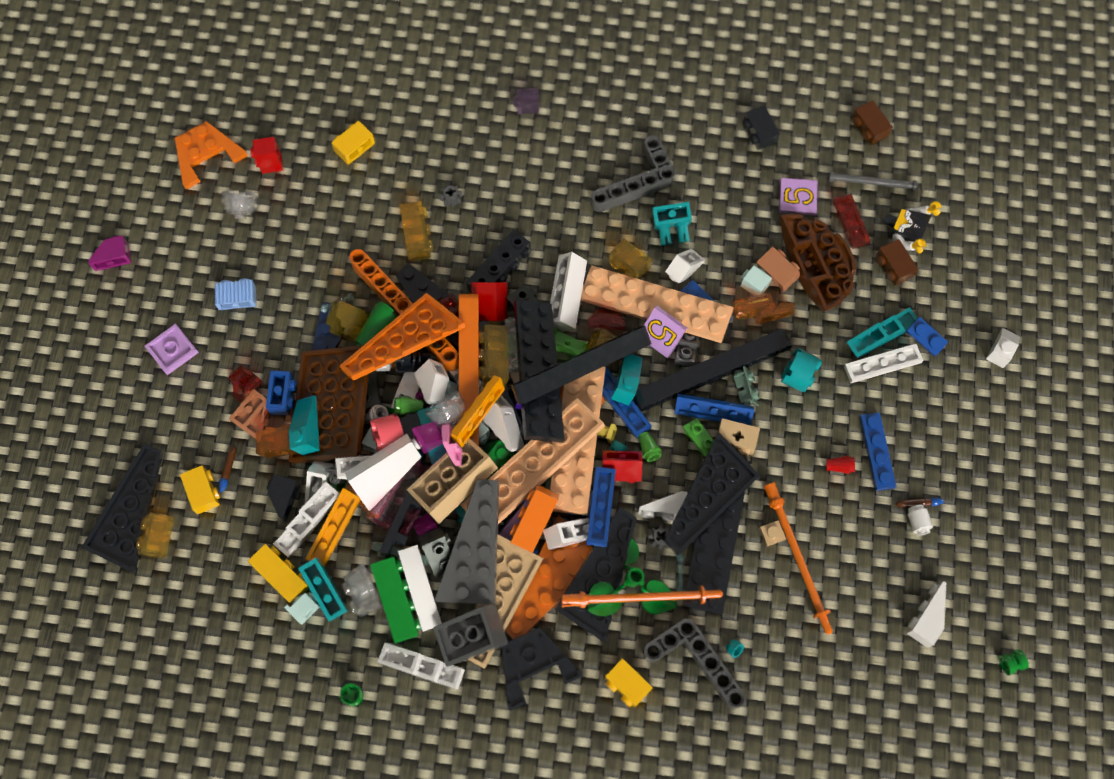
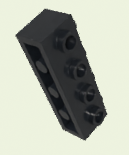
M513 229L466 281L467 290L471 292V282H506L508 275L517 270L520 261L530 255L531 242Z

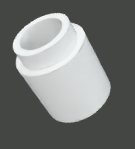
M924 505L910 507L908 509V518L913 533H918L919 536L930 533L933 525L928 510L924 508Z

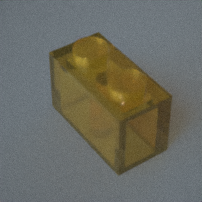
M625 238L611 251L609 256L610 264L631 278L641 280L652 267L653 260Z
M149 513L146 517H143L140 529H143L142 537H138L136 549H139L138 555L158 559L166 557L174 517Z

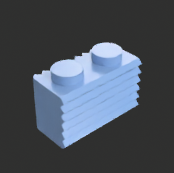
M242 278L234 282L223 280L220 283H215V305L218 310L256 307V286L254 282L250 279Z

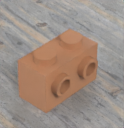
M772 247L757 261L758 268L765 270L767 275L772 277V281L783 292L800 277V268L793 261L789 262L784 252L780 249L776 250Z

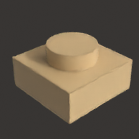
M779 520L759 528L766 547L786 540Z

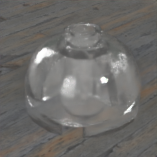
M238 190L221 192L222 206L228 214L234 215V219H246V216L253 214L258 207L259 198L256 192L246 191L245 193Z
M458 391L446 395L442 401L435 402L425 411L428 419L431 422H435L436 426L442 427V425L450 424L454 428L463 417L466 405Z

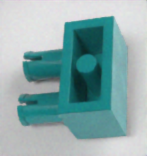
M689 202L652 208L654 229L659 230L661 246H665L666 242L667 245L672 244L670 228L674 226L677 227L679 243H683L684 239L685 243L690 241L688 225L692 221Z

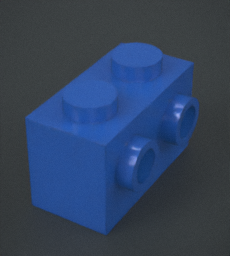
M270 371L266 409L271 415H290V410L294 408L292 394L293 391H296L297 383L288 371Z

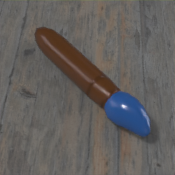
M232 447L228 452L223 473L219 480L220 492H223L228 486V479L236 456V447Z
M937 497L901 500L896 503V506L900 508H909L915 505L938 506L943 504L944 500Z

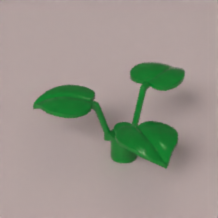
M631 539L627 559L624 564V568L629 570L624 577L625 582L616 590L607 582L596 583L590 589L588 595L617 594L626 586L636 587L640 585L643 593L671 591L664 583L657 580L649 581L645 589L643 571L626 565L633 564L639 557V548L636 542ZM676 600L641 601L643 608L655 615L665 613L677 607ZM622 602L592 603L587 605V609L590 613L597 616H609L619 610Z

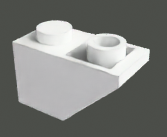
M428 359L414 375L417 385L424 395V400L430 405L442 406L449 377L442 363Z

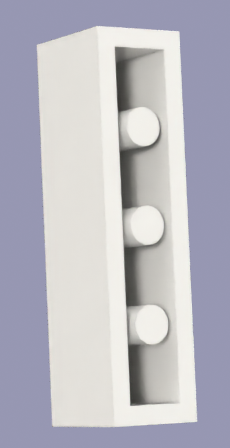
M573 252L562 254L558 257L550 304H552L554 327L562 332L576 328L587 260Z

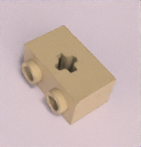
M722 418L718 433L740 455H753L760 428Z

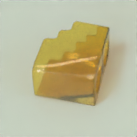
M341 300L334 301L329 309L326 324L331 326L330 333L355 342L370 313Z

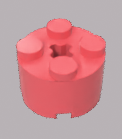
M397 413L370 421L373 440L376 441L377 452L404 435Z

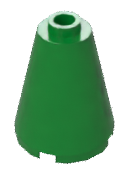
M381 301L375 304L355 339L356 346L365 345L397 318L391 307Z

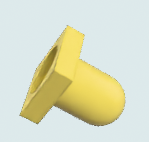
M611 423L610 427L604 426L597 435L607 438L608 443L612 444L617 433V427Z

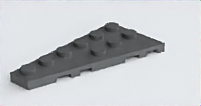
M477 480L434 602L496 604L499 480Z

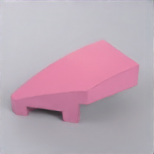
M450 424L442 425V441L454 465L461 466L463 450L452 439L451 432L453 428Z

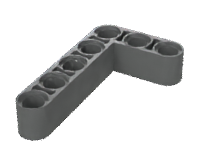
M648 136L644 142L643 152L651 170L595 190L592 193L591 206L594 211L603 212L672 186L675 170L657 136Z
M681 620L645 646L643 650L644 659L654 663L684 644L729 709H738L745 703L743 691L693 620ZM684 624L689 625L691 633L684 634L681 626ZM672 636L675 644L672 646L667 645L664 638ZM701 642L703 651H696L693 648V643ZM650 647L656 648L658 656L650 657L647 649ZM706 659H712L715 662L714 669L706 667ZM719 676L727 679L726 687H721L718 684L717 679ZM731 694H736L739 697L738 705L730 702L729 697Z

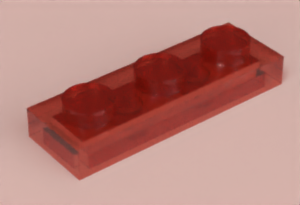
M852 194L834 198V206L851 248L855 249L869 245L871 240Z

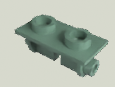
M743 366L744 371L736 370L733 376L737 389L743 387L745 389L738 391L740 403L751 406V403H754L756 406H759V392L753 386L755 381L754 374Z

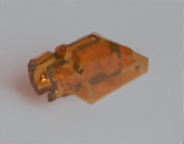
M771 294L748 297L746 302L744 299L733 301L732 307H734L733 313L737 320L753 318L754 316L757 325L790 317L795 311L793 302H782L775 306Z

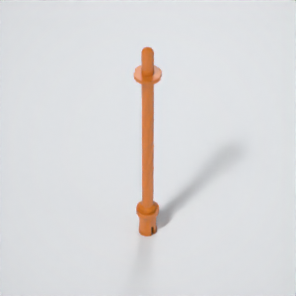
M776 483L767 484L763 488L770 501L769 507L777 513L817 613L813 615V618H819L824 632L830 635L833 630L827 614L831 613V611L824 610L784 512L783 503L785 501L780 497Z
M704 585L699 586L698 591L587 595L584 591H581L579 594H561V606H580V608H585V606L592 603L699 599L700 603L704 604L706 598H721L723 592L721 590H705Z

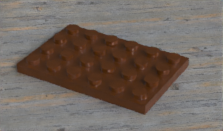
M363 345L301 352L295 407L297 400L313 395L316 396L320 451L301 455L290 449L288 462L335 461V458L361 456L369 374L353 381L341 370L340 365Z

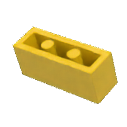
M264 544L247 562L293 605V600L300 594L306 593L310 588L302 574L299 573L297 575L293 571L295 567L287 559L283 562L279 558L281 553L274 546L269 548Z

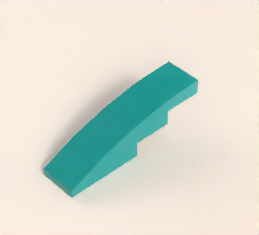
M909 307L896 316L893 315L885 321L875 324L847 341V344L854 355L859 358L906 333V330L917 319V316Z

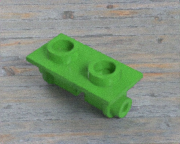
M695 419L683 426L684 434H687L693 444H696V448L702 454V458H704L714 440L700 421Z

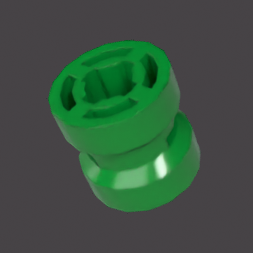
M1020 649L1012 651L1010 655L1004 654L999 656L1000 666L1008 676L1015 674L1016 670L1022 671L1029 668L1028 659Z
M349 683L342 687L340 698L343 703L349 706H357L363 700V691L357 685Z

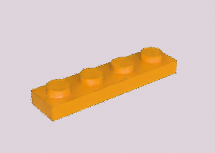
M494 375L486 383L483 391L475 398L474 403L452 429V439L460 448L465 445L505 390L501 377Z
M346 488L342 489L306 556V560L311 561L314 558H320L324 567L326 566L361 501L357 494Z

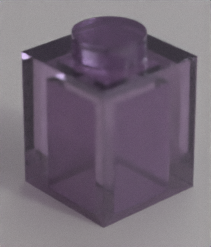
M538 88L517 89V96H514V107L518 108V114L539 113Z

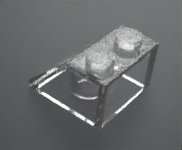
M360 564L343 577L345 583L342 585L346 595L350 594L352 602L349 603L354 614L357 613L360 617H363L383 608L370 572L364 564Z

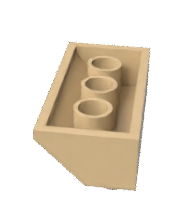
M470 438L461 448L463 450L461 466H455L446 452L407 489L438 524L474 491L477 480H486L497 469L491 458Z

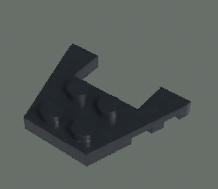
M540 627L508 641L507 645L502 646L509 711L526 704L518 683L556 664L565 684L583 676Z

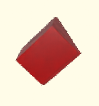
M471 282V294H478L479 321L507 320V282Z

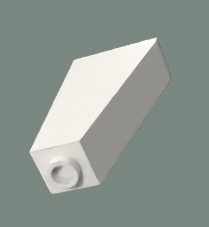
M405 434L345 472L348 482L368 510L373 509L421 458L418 452L420 446L415 438L411 440Z

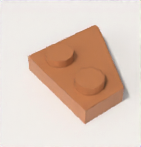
M253 389L230 416L229 420L260 442L268 412L266 409L267 398Z

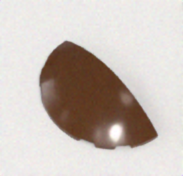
M800 214L781 215L780 222L784 243L790 262L793 261L800 268V277L798 278L800 284L811 300L822 311L825 312L837 307L850 294L855 283L853 279L856 272V264L848 244L839 233L834 234L827 229L826 223L818 219H805Z

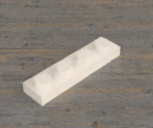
M917 344L847 363L844 365V369L851 384L923 362V358Z

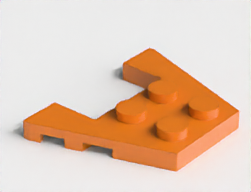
M207 121L175 138L182 183L186 190L200 182L192 168L225 150L234 164L248 157L244 149Z

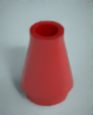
M846 455L826 459L827 471L845 474L855 472V457Z

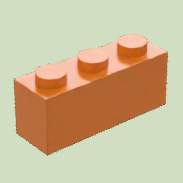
M538 484L535 490H530L526 499L529 503L527 507H522L518 518L521 520L518 525L514 524L509 534L513 536L512 544L533 553L556 506L559 494Z

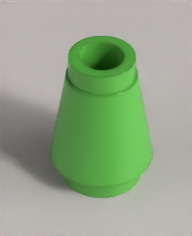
M404 396L394 399V413H399V415L417 413V411L423 409V400Z
M649 432L641 433L638 438L643 458L647 462L659 459L661 457L660 447Z

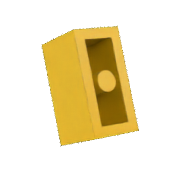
M357 121L355 124L350 125L344 133L336 136L331 143L334 152L349 165L374 145L375 141L373 134L360 121Z
M202 465L180 474L191 508L195 513L200 514L220 505L218 501L221 498L217 487H213L212 481H214L211 470H207Z
M623 658L605 676L606 686L613 692L617 690L622 695L620 699L628 707L632 705L635 708L653 688Z

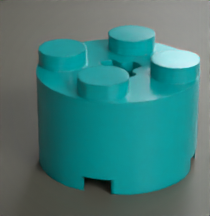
M796 348L792 354L795 358L788 361L780 382L805 393L807 388L812 386L815 380L813 374L815 370L818 371L822 360L800 348Z

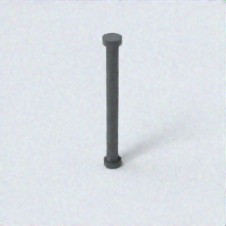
M830 171L828 182H833L834 180L911 189V191H916L918 184L917 180L909 182L837 174L834 171Z

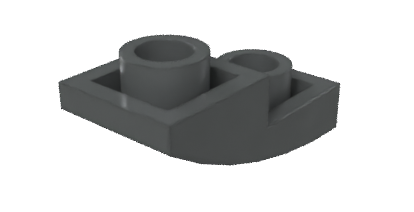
M686 332L683 334L678 342L675 358L676 365L694 366L699 336Z

